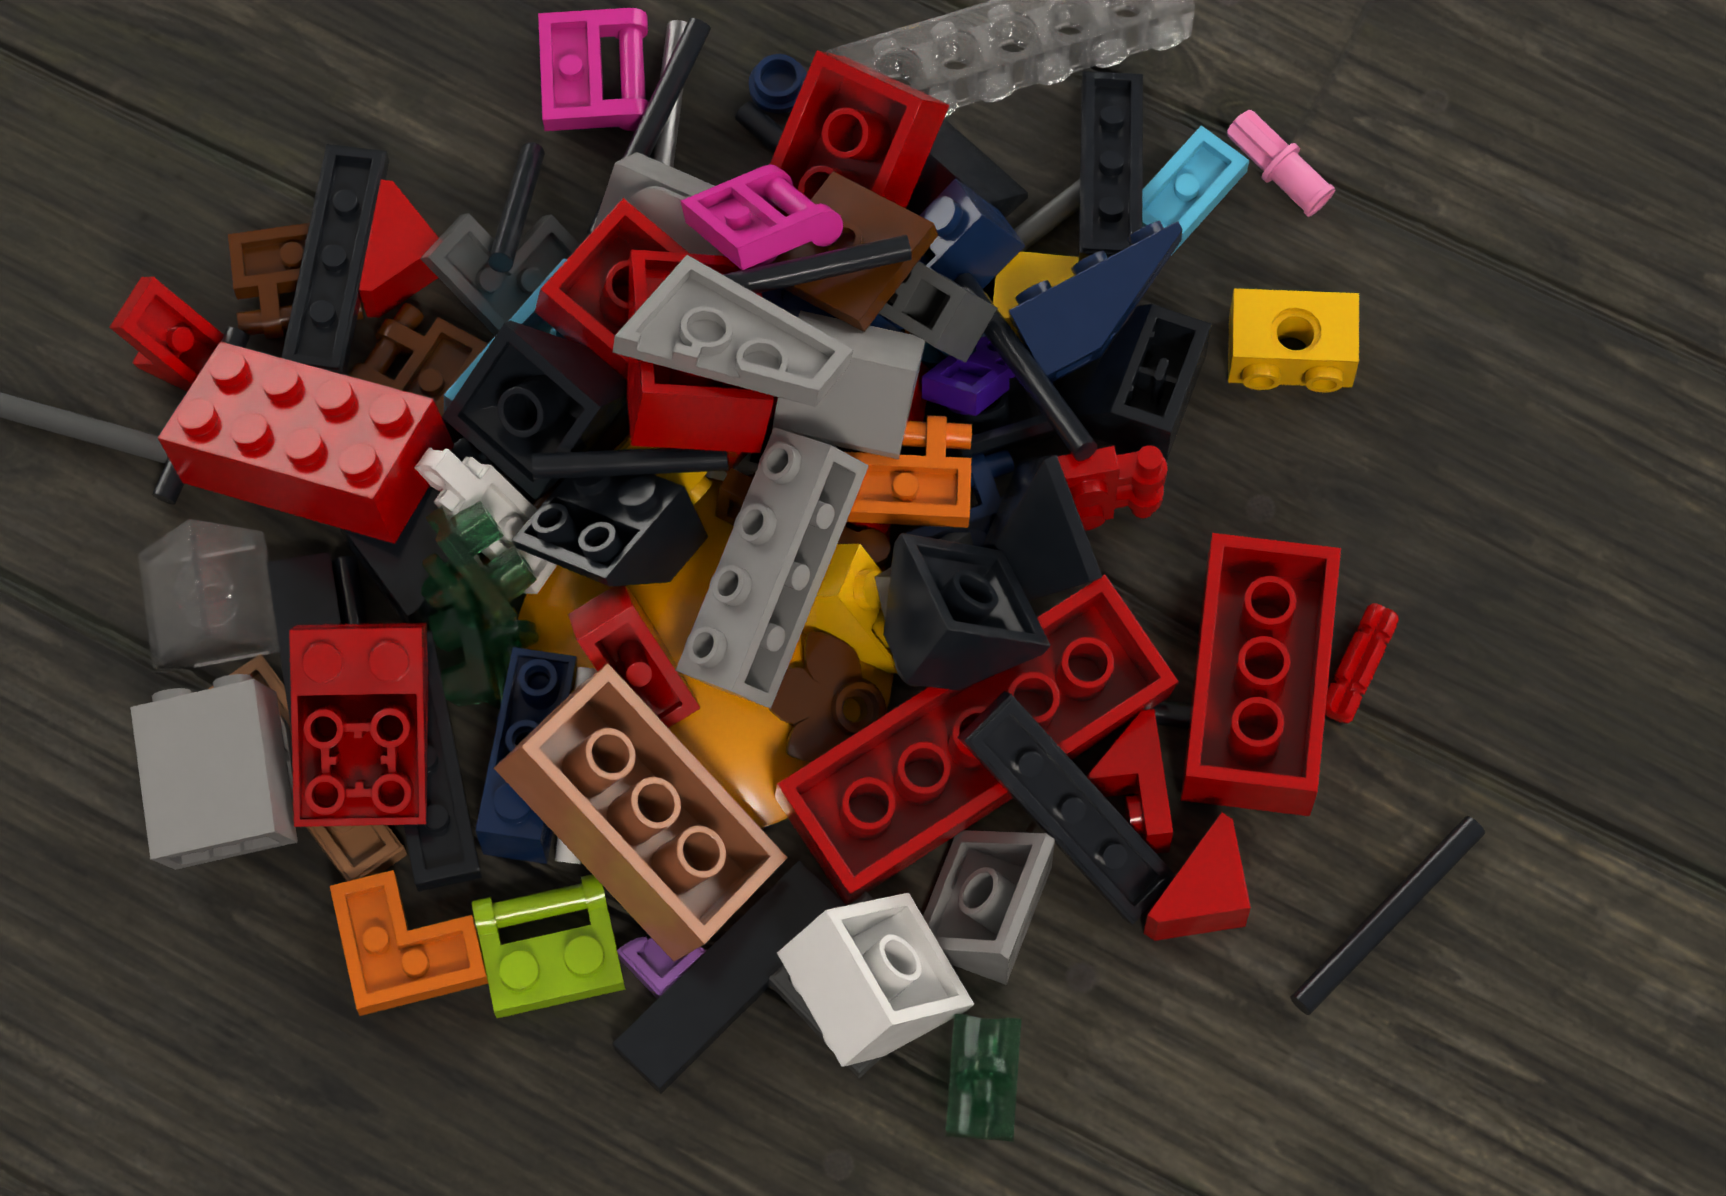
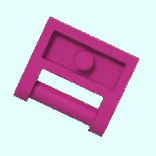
M637 8L538 13L544 131L619 127L626 131H635L649 103L645 95L643 38L648 34V17L646 12ZM601 37H615L619 40L621 99L604 100Z
M771 164L681 200L685 223L741 270L768 265L778 255L811 241L817 246H829L837 241L843 230V220L837 212L826 204H815L793 187L792 179L778 166ZM774 206H778L789 216L785 217L778 210H776Z

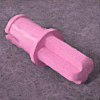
M1248 110L1240 114L1228 128V137L1264 171L1261 178L1266 183L1273 180L1304 210V214L1308 217L1320 210L1334 194L1335 187L1328 184L1298 155L1300 147L1296 143L1288 145L1254 111Z

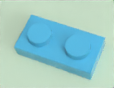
M1201 125L1142 190V228L1156 221H1161L1165 228L1178 221L1182 227V241L1175 249L1176 251L1246 174L1249 159Z

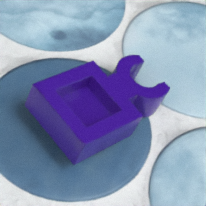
M984 336L979 339L975 346V353L969 356L966 363L949 355L922 376V399L946 406L950 411L957 414L977 416L1009 390V378H1013L1015 375L999 353L995 351L988 338Z

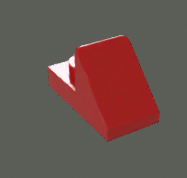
M155 277L140 278L109 326L111 330L139 351L133 360V364L136 367L188 392L224 335Z
M1155 709L1141 710L1091 770L1087 778L1104 797L1134 794L1133 796H1125L1126 821L1140 834L1142 839L1156 854L1167 853L1170 851L1173 827Z

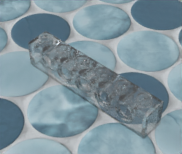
M991 0L827 50V53L848 57L893 79L909 81L910 84L908 86L949 104L950 106L946 113V116H948L959 107L981 100L984 102L1002 100L1017 89L1037 83L1042 85L1058 83L1076 71L1093 66L1100 68L1114 66L1126 59L1127 56L1148 49H1170L1181 43L1185 38L1191 37L1195 4L1193 0ZM1129 10L1137 15L1134 17H1122L1115 12ZM1065 27H1072L1078 29L1081 32L1074 35H1067L1061 33L1058 30ZM1015 44L1023 47L1024 50L1008 52L1001 47ZM949 62H962L967 67L954 70L944 65Z

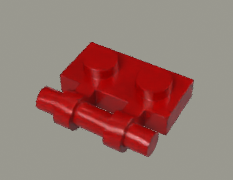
M1114 446L1096 449L1091 457L1082 461L1076 460L1072 454L1057 456L1085 531L1101 526L1105 520L1113 519L1116 508L1128 506L1136 517L1147 518L1162 504L1164 496L1163 485L1168 469L1161 450L1155 446H1145L1139 451L1116 455Z

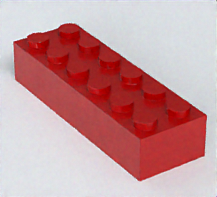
M1105 574L1102 578L1095 580L1037 617L1051 644L1043 655L959 691L928 687L777 784L775 799L846 906L857 900L865 891L868 893L1013 799L957 738L1004 691L1015 697L1071 760L1132 722L1141 710L1152 709L1169 698L1179 681Z

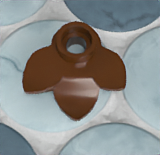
M809 632L806 634L804 642V668L795 667L786 670L773 705L769 710L781 721L793 725L787 741V755L802 761L812 762L886 714V704L878 687L871 681L862 678L859 657L847 643L823 632ZM848 698L854 699L860 706V716L855 722L849 721L843 713V705Z

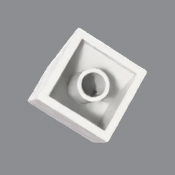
M909 893L825 910L777 952L790 975L792 985L802 996L821 1029L827 1046L834 1052L842 1067L883 1057L966 1012L974 1005Z

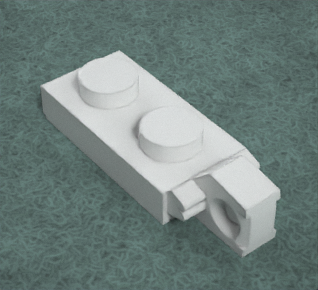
M428 448L414 468L431 487L440 491L434 503L443 511L442 515L524 593L537 595L557 565L515 548L511 540L537 509L492 465L481 464L473 457L469 458L467 456L461 461L449 449L440 451Z

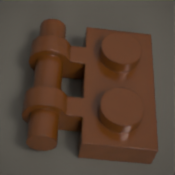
M310 223L228 234L233 289L237 300L259 297L260 309L237 312L238 328L249 336L265 334L266 339L286 336L285 331L288 329L292 305L282 306L280 294L296 291ZM362 299L357 320H364Z
M404 303L393 320L385 319L375 334L378 342L362 364L355 363L347 376L432 398L442 417L444 414V394L488 343L437 317L426 335L423 336L416 332V329L424 319L423 313L413 305ZM398 355L410 357L395 380L385 376Z

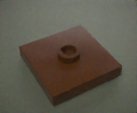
M833 171L811 201L815 204H826L841 216L843 230L836 242L825 247L817 246L812 241L778 255L770 264L907 235L911 247L912 260L782 288L865 332L937 238L938 232L933 222Z

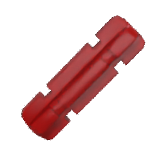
M1376 603L1367 606L1359 623L1358 632L1354 633L1335 673L1334 683H1330L1327 690L1325 711L1327 717L1344 724L1350 723L1353 720L1362 699L1361 695H1365L1385 653L1386 644H1389L1397 627L1399 616L1393 610Z

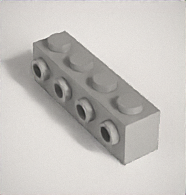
M775 427L773 428L675 671L771 709L869 465L832 445Z

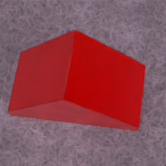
M390 180L380 181L359 286L367 317L380 318L438 279L420 258L439 237L398 186Z
M1223 812L1219 815L1148 913L1144 929L1146 936L1154 941L1246 927L1251 906L1232 818Z

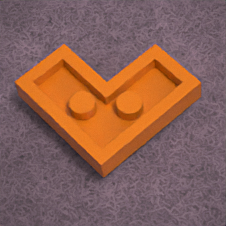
M394 870L330 886L355 1005L360 1016L488 984L478 934L472 915L409 930Z

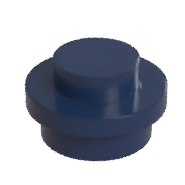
M784 54L767 56L754 67L750 74V96L759 108L769 113L783 114L791 112L807 72L799 62Z

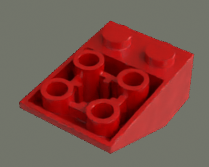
M427 623L296 625L290 629L294 827L426 824L428 748Z

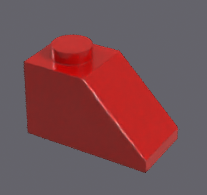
M627 585L613 586L568 614L576 640L595 669L599 671L606 664H609L667 728L672 727L701 708L682 673L675 671L677 668L675 661Z

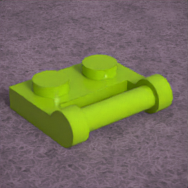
M593 874L582 876V883L554 890L495 903L492 902L491 897L472 901L473 914L496 1018L625 990L604 887ZM588 909L591 925L503 945L501 943L499 928Z

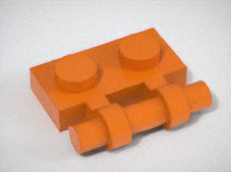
M927 415L926 422L907 421L902 446L925 447V456L900 455L898 460L871 453L845 452L869 465L846 522L968 528L970 520L972 458L946 457V448L970 450L972 424L947 423L946 416Z

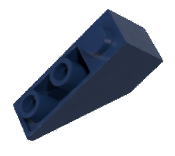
M956 178L919 215L933 222L938 232L937 238L919 261L952 281L961 274L970 273L982 289H984L1025 247V244L1000 210ZM879 314L881 317L886 319L888 322L893 324L898 329H903L901 326L897 325L896 323Z
M1161 221L1153 222L1137 230L1127 238L1130 244L1128 248L1109 258L1105 251L1096 252L1082 259L1071 268L1074 274L1073 277L1054 287L1051 286L1048 280L1039 282L1015 297L1018 306L1009 310L1010 320L1022 343L1051 382L1068 375L1103 355L1182 241V227L1178 221L1165 228Z
M516 647L512 649L475 830L484 855L544 864L548 862L553 831L500 776L494 767L574 691L577 656Z

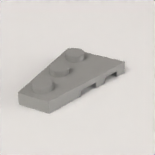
M686 255L615 335L612 353L816 407L850 366L853 349Z

